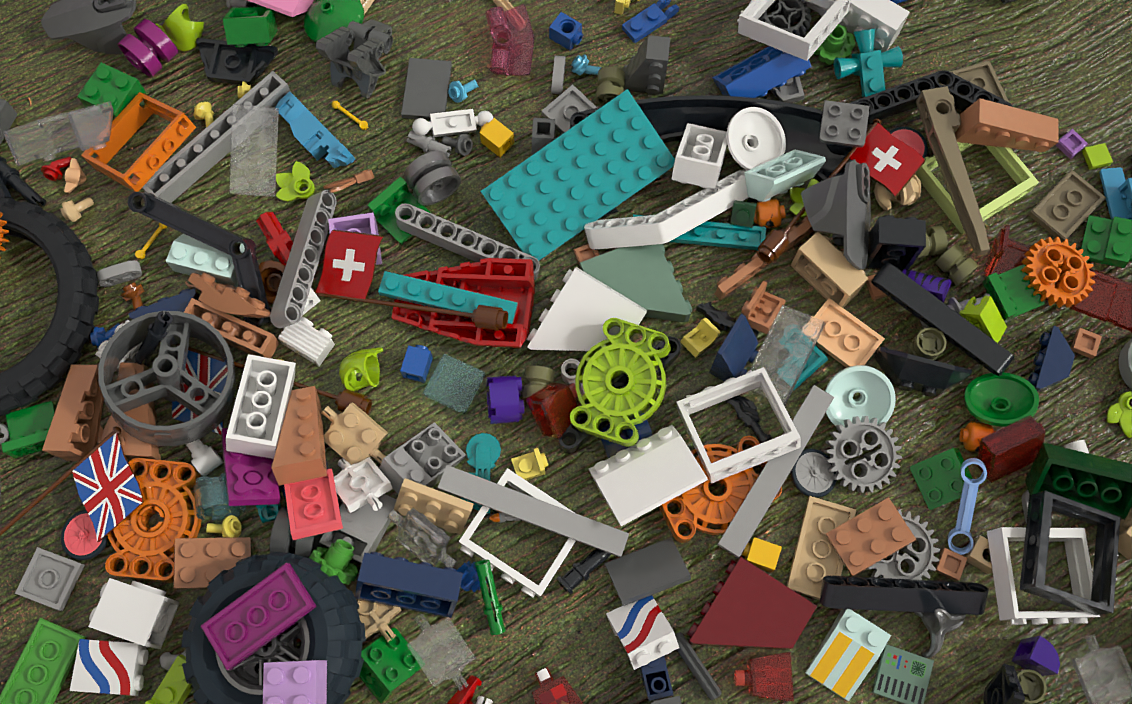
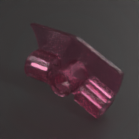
M525 4L504 11L502 7H494L487 10L485 15L493 39L489 70L501 75H530L534 34ZM505 38L508 41L506 43H500L498 39Z

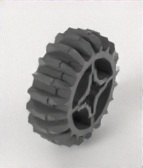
M775 0L758 20L800 37H805L806 32L809 31L812 18L810 8H806L807 1ZM775 10V12H772L771 15H767L769 12ZM795 22H798L796 26L790 27V25H793Z

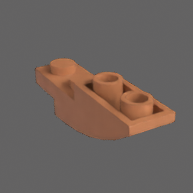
M204 272L202 275L192 273L188 279L189 282L202 291L198 300L207 306L243 317H270L271 312L264 308L265 303L256 298H251L249 296L250 292L241 287L234 289L219 283L217 284L214 282L216 279L213 276Z

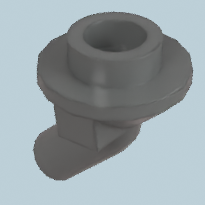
M459 134L458 140L447 136L443 137L442 144L454 147L455 152L460 155H468L473 148L472 139L468 134Z

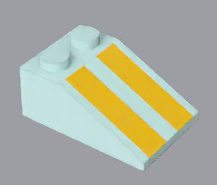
M843 609L838 614L805 674L846 701H849L879 658L891 635L851 609Z

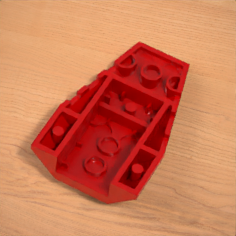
M485 258L480 259V262L460 263V266L450 268L445 266L435 271L429 272L425 270L404 275L517 302L518 307L513 324H507L505 329L495 331L476 328L475 323L472 322L470 317L393 307L391 317L395 321L475 346L521 348L530 332L535 295L532 259ZM395 299V300H394V302H397V303L419 305V304H415V303H411V302H407V301H403V300H398V299Z

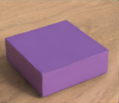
M1071 129L1058 140L1059 143L1056 146L1071 159L1085 148L1088 143Z

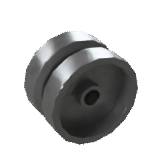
M432 151L418 157L404 172L405 181L413 189V194L421 205L428 206L445 200L461 184L459 174L452 167V163L444 151Z

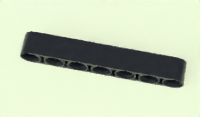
M885 262L871 280L875 287L929 327L940 330L946 340L994 375L1000 377L1014 359V356L893 265Z
M669 336L668 340L670 346L675 349V352L660 358L664 371L676 361L681 349L680 341L672 336ZM660 341L654 349L660 350L664 348L665 342ZM660 368L656 370L657 376L661 374ZM624 374L613 384V387L621 389L627 386L629 382L627 375ZM580 414L577 417L578 424L588 420L587 414ZM604 421V422L600 423V425H599V430H600L608 421ZM570 423L559 434V448L564 453H574L593 435L579 431ZM570 436L573 437L576 442L573 445L568 446L565 445L562 440L565 437Z
M825 576L822 581L819 601L825 607L837 609L934 613L939 608L949 614L982 615L985 612L989 589L982 584L974 582Z

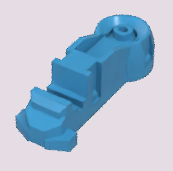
M290 91L278 101L275 110L290 125L294 137L317 161L326 153L329 154L325 159L333 168L347 166L355 160L347 148Z

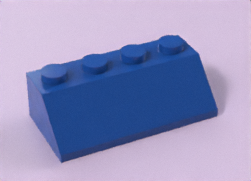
M769 46L712 78L723 96L760 98L765 96L768 90L785 85L788 79L803 75L812 66L809 59L805 61Z

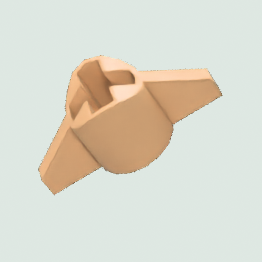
M71 158L70 167L65 172V193H70L78 185L86 181V175L75 158Z

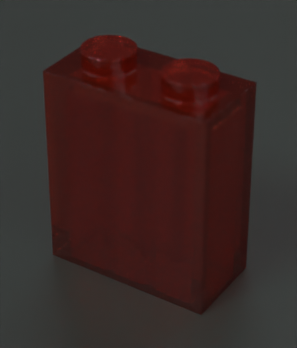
M1030 415L981 438L978 459L984 463L987 470V479L991 483L1034 462L1044 442L1046 433L1041 423L1036 422ZM977 465L981 472H983V469L979 465Z

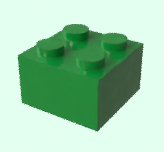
M264 6L232 7L223 18L227 45H234L235 47H245L248 44L256 43V46H266L271 43L278 31L275 11Z
M101 62L77 97L87 110L113 121L139 92L145 94L146 91L138 79Z

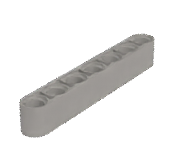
M329 190L308 197L270 314L271 322L277 328L296 324L302 318L329 230L328 219H332L336 207V197Z
M401 204L396 208V224L404 232L475 262H480V259L485 258L532 259L533 269L535 270L534 281L538 278L540 264L531 255L410 204ZM404 215H408L411 217L408 220L401 219V217ZM423 224L431 225V227L427 229L422 228L421 226ZM445 232L452 234L450 237L442 236ZM464 241H470L473 244L470 246H465L462 243ZM491 250L493 253L490 255H486L483 253V251Z

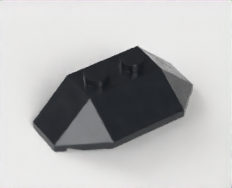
M881 346L874 354L875 360L893 385H897L905 391H920L928 397L942 394L964 381L972 373L971 369Z

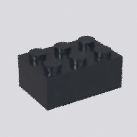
M891 215L879 217L870 231L867 266L865 269L880 270L885 262L893 265L900 271L909 269L926 247V220H918L915 217L902 219Z

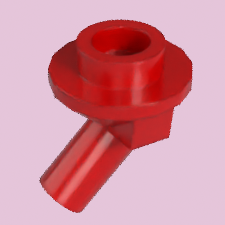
M71 157L56 160L49 165H43L41 167L43 176L51 181L61 180L63 174L60 168L70 166Z

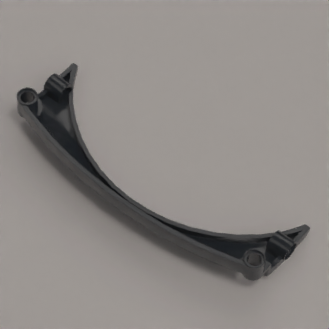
M714 95L670 96L635 100L664 143L682 140L687 123L727 132L730 120L739 111L749 107L767 110L776 117L783 128L786 139L784 154L796 149L825 157L826 162L814 176L819 182L826 180L853 149L852 146L821 142L819 137L823 110L759 98ZM601 107L572 114L570 129ZM846 164L842 167V169L837 173L836 176H840L845 173Z

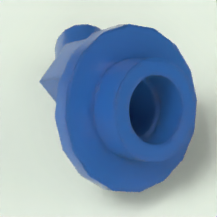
M117 323L107 332L104 327H94V332L90 334L92 345H96L99 348L101 343L106 340L109 341V338L115 334V329L120 323Z

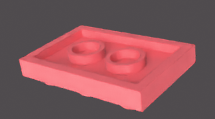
M327 469V476L284 485L290 531L293 540L343 529L332 469Z

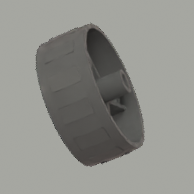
M161 311L147 313L132 319L119 328L109 339L101 354L98 375L99 387L104 402L116 423L129 435L142 442L157 446H178L194 442L217 428L227 416L233 404L236 377L230 348L220 332L207 321L180 311H163L164 314L169 312L173 316V321L166 331V337L161 340L159 355L155 358L152 368L112 383L114 372L120 361L131 349L144 341L148 334L147 329L149 325L154 323L157 314ZM190 337L209 344L226 363L228 374L226 384L220 395L185 372ZM172 344H180L174 348L170 347ZM157 380L158 386L148 389L144 388V386ZM183 383H185V384L189 387L188 390H187V392H185V393H184L185 388H184V384H183ZM132 390H139L136 394H129ZM196 396L204 397L200 401L193 400V398H195ZM164 398L167 401H177L198 415V417L181 424L154 426L139 422L127 416L124 412Z

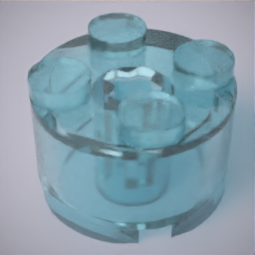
M222 473L219 477L210 478L203 476L196 479L194 495L196 516L199 519L205 520V516H212V521H221L226 516L234 515L238 517L240 516L239 511H246V505L228 506L225 473Z

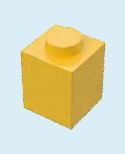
M493 118L489 123L487 122L482 126L480 139L483 145L501 158L514 144V133L497 119Z
M753 537L744 548L742 556L757 568L772 573L776 568L782 547Z

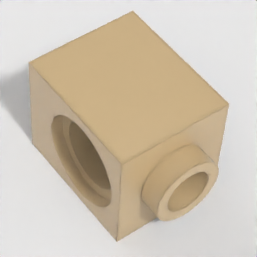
M981 535L973 538L972 550L964 555V557L968 558L966 562L986 574L993 573L991 559L990 562H987L983 558V551H987L990 554L988 539Z

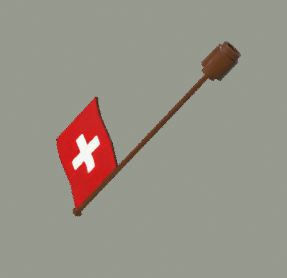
M874 119V124L866 132L864 146L853 147L827 179L835 177L848 160L855 159L859 164L866 163L870 171V178L885 187L896 198L925 163V160L914 148L892 136L881 125L880 119ZM805 207L800 210L784 231L772 230L758 246L757 256L763 262L770 264L772 261H776L789 246L787 233L805 213Z
M342 230L331 231L325 248L322 275L317 289L313 290L317 296L470 317L472 322L475 323V327L499 331L506 328L508 312L500 307L479 305L477 309L473 310V313L367 298L374 279L378 249L384 236Z

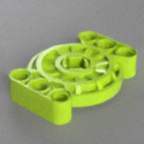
M610 318L603 324V332L607 339L590 348L578 365L575 385L578 399L582 406L576 407L571 411L570 421L579 431L630 447L635 445L639 439L638 431L634 425L640 424L651 417L659 408L664 398L666 374L660 358L666 357L671 347L668 337L662 332L618 318ZM612 327L621 328L617 335L609 334ZM634 334L643 335L642 340L637 343L632 342L631 338ZM657 341L665 342L664 348L660 350L654 349L653 345ZM658 368L661 370L662 381L658 380L656 373ZM625 373L629 378L627 386L621 389L614 388L612 379ZM581 383L583 384V389L585 392L583 396L581 393ZM658 389H661V390H660V394H659L657 400L655 401V398H656V396H657ZM580 414L588 415V420L584 424L577 423V417ZM604 421L610 422L609 430L606 432L599 431L600 423ZM625 429L633 430V435L628 440L621 438V433Z

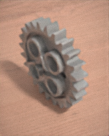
M858 416L853 417L852 422L849 419H845V427L841 424L836 425L838 433L830 432L834 439L826 441L831 448L824 450V453L830 454V458L824 461L832 464L828 472H836L833 479H842L840 486L845 487L849 484L848 490L854 491L857 487L859 493H864L865 488L867 492H873L874 487L881 490V482L890 484L888 476H897L892 471L893 468L901 467L895 461L896 459H902V456L896 454V451L900 450L901 446L894 445L898 437H890L893 429L884 430L885 422L877 425V418H872L869 421L868 416H862L861 421ZM867 432L870 433L872 437V441L869 445L866 444L864 440V436ZM845 443L851 445V452L848 455L843 450ZM878 444L881 445V448L864 454L863 458H856L847 465L845 464L846 460L861 455L863 453L862 450H871ZM877 454L882 457V463L879 466L875 463V456ZM857 464L862 469L859 476H856L854 473V467Z
M897 510L920 545L919 551L913 550L911 543L900 549L904 553L898 554L899 551L888 556L886 560H881L866 570H874L871 575L872 578L880 576V578L930 579L931 577L927 571H936V568L931 563L940 560L933 556L934 553L940 551V549L933 547V544L939 540L931 539L930 537L934 529L927 531L925 528L928 522L919 523V515L911 519L910 511L905 512L902 516L901 510ZM910 555L918 558V562H916L912 557H910ZM902 560H905L909 565L907 573L903 572L900 567Z

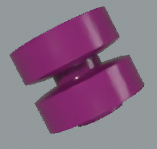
M144 18L133 28L139 39L131 34H127L117 45L125 58L137 70L153 78L162 69L158 58L168 63L178 54V49L159 27Z

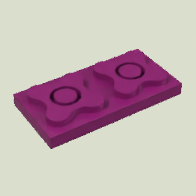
M222 428L221 437L228 506L279 504V487L271 468L274 459L226 451L228 428Z
M285 563L202 624L201 628L226 670H231L317 606L290 563Z

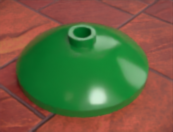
M316 0L305 15L304 30L307 36L316 43L319 39L325 38L326 35L340 27H348L351 21L362 24L364 19L363 5L360 0Z
M1003 372L999 377L993 373H987L969 383L965 390L964 401L971 415L981 422L998 427H1010L1025 423L1035 415L1039 406V395L1029 381L1018 375Z

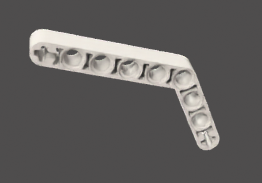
M739 170L718 181L715 189L705 188L656 215L596 220L584 226L589 248L607 249L667 243L733 207L735 200L744 201L749 198L744 173L748 170Z

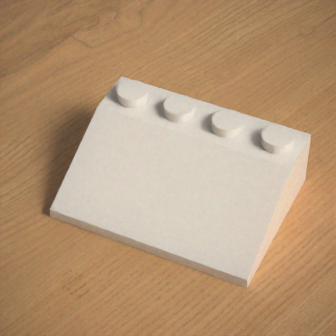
M673 425L660 429L654 435L639 440L637 444L617 452L616 455L605 461L598 462L589 469L598 490L620 526L708 480L685 441Z

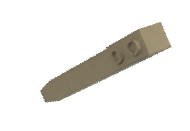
M948 86L922 90L916 100V104L928 141L967 239L976 256L985 255L990 250L986 229L955 137V132L960 126L961 119L954 107V97L950 94Z

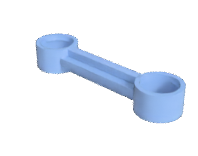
M976 458L967 459L961 465L960 471L964 484L956 526L948 534L949 548L960 555L967 554L973 548L974 543L970 529L979 484L983 483L987 477L984 463ZM970 464H977L983 469V472L979 478L969 479L965 476V468ZM956 534H965L969 537L970 542L966 547L958 548L952 544L951 540Z

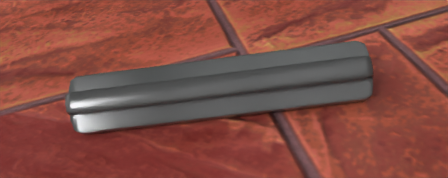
M678 632L675 634L679 648L676 650L709 699L715 700L722 694L721 690L684 635Z

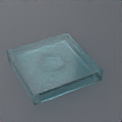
M443 354L423 395L465 414L485 376V372Z

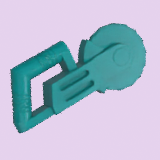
M476 434L469 440L466 447L467 458L469 459L467 463L476 469V472L470 474L491 481V469L496 467L494 463L497 462L501 453L500 443L491 434ZM461 498L462 500L473 503V509L479 511L482 507V505ZM491 509L486 514H491Z

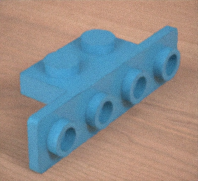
M1121 167L1101 169L1099 174L1111 220L1114 216L1132 220V178H1128L1125 181Z

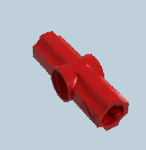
M273 211L265 212L259 216L256 222L265 235L266 242L274 256L278 257L281 264L286 266L293 241L287 231L283 230Z

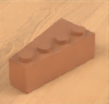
M981 98L960 114L961 123L955 132L956 140L960 143L1045 152L1059 143L1057 118Z
M120 362L117 381L149 370V368L143 363L140 365L138 363ZM152 382L144 386V388L148 389L154 387V383ZM132 390L129 394H136L139 390ZM154 401L124 412V414L139 422L156 426L157 413ZM112 415L108 435L113 431V427H120ZM121 428L119 437L127 461L134 458L161 460L157 445L142 442Z
M71 365L42 451L66 461H79L96 446L104 402L99 387V365Z

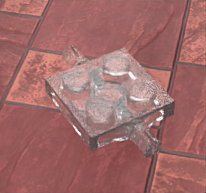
M414 508L406 514L405 518L400 516L395 510L389 513L387 518L398 526L396 540L422 562L432 564L433 567L439 561L450 568L455 566L457 561L446 553V546L450 537L442 529L430 522L424 514L419 513Z
M424 614L419 615V617L417 616L414 620L422 632L416 639L407 644L408 649L433 688L445 680L453 679L459 691L463 690V686L466 688L469 684H467L461 672L465 666L476 660L475 656L449 617L438 624L430 626Z
M1095 634L1084 636L1090 651L1084 656L1072 659L1071 661L1088 703L1123 704L1132 697V671L1121 645L1100 648Z

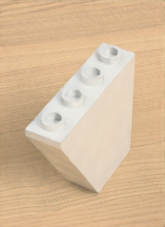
M575 267L574 271L569 269L562 281L566 283L561 291L557 289L550 301L554 304L551 309L547 310L545 308L540 316L539 321L542 323L538 330L533 328L526 339L530 341L527 348L531 350L589 351L590 348L607 339L603 332V324L606 320L618 318L639 325L647 310ZM612 327L609 334L617 335L621 328Z

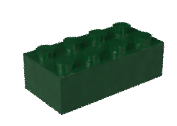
M1042 443L1025 479L1029 495L1047 491L1118 516L1120 519H1126L1132 508V464Z

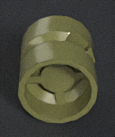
M604 67L598 71L596 102L599 105L604 106L624 92L625 72L622 69Z
M941 225L926 228V247L918 258L927 257L928 254L931 256L944 254L947 251V235Z
M957 243L935 262L943 272L949 273V279L956 286L966 280L979 267L971 257H965L966 252Z
M924 328L909 343L908 354L935 360L945 350L946 338L936 328Z
M543 366L526 367L524 382L527 385L523 386L521 399L525 403L539 406L542 397L550 390L549 387L554 383L555 371Z
M1030 669L1016 671L1025 696V701L1022 704L1038 703L1046 695L1047 690L1046 682L1042 675Z

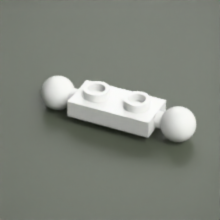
M473 109L430 114L429 122L423 118L416 119L412 124V129L415 134L420 136L426 135L429 130H432L433 137L474 133L477 130L476 125L482 127L485 123H489L493 119V115L489 111H481L477 116H474Z

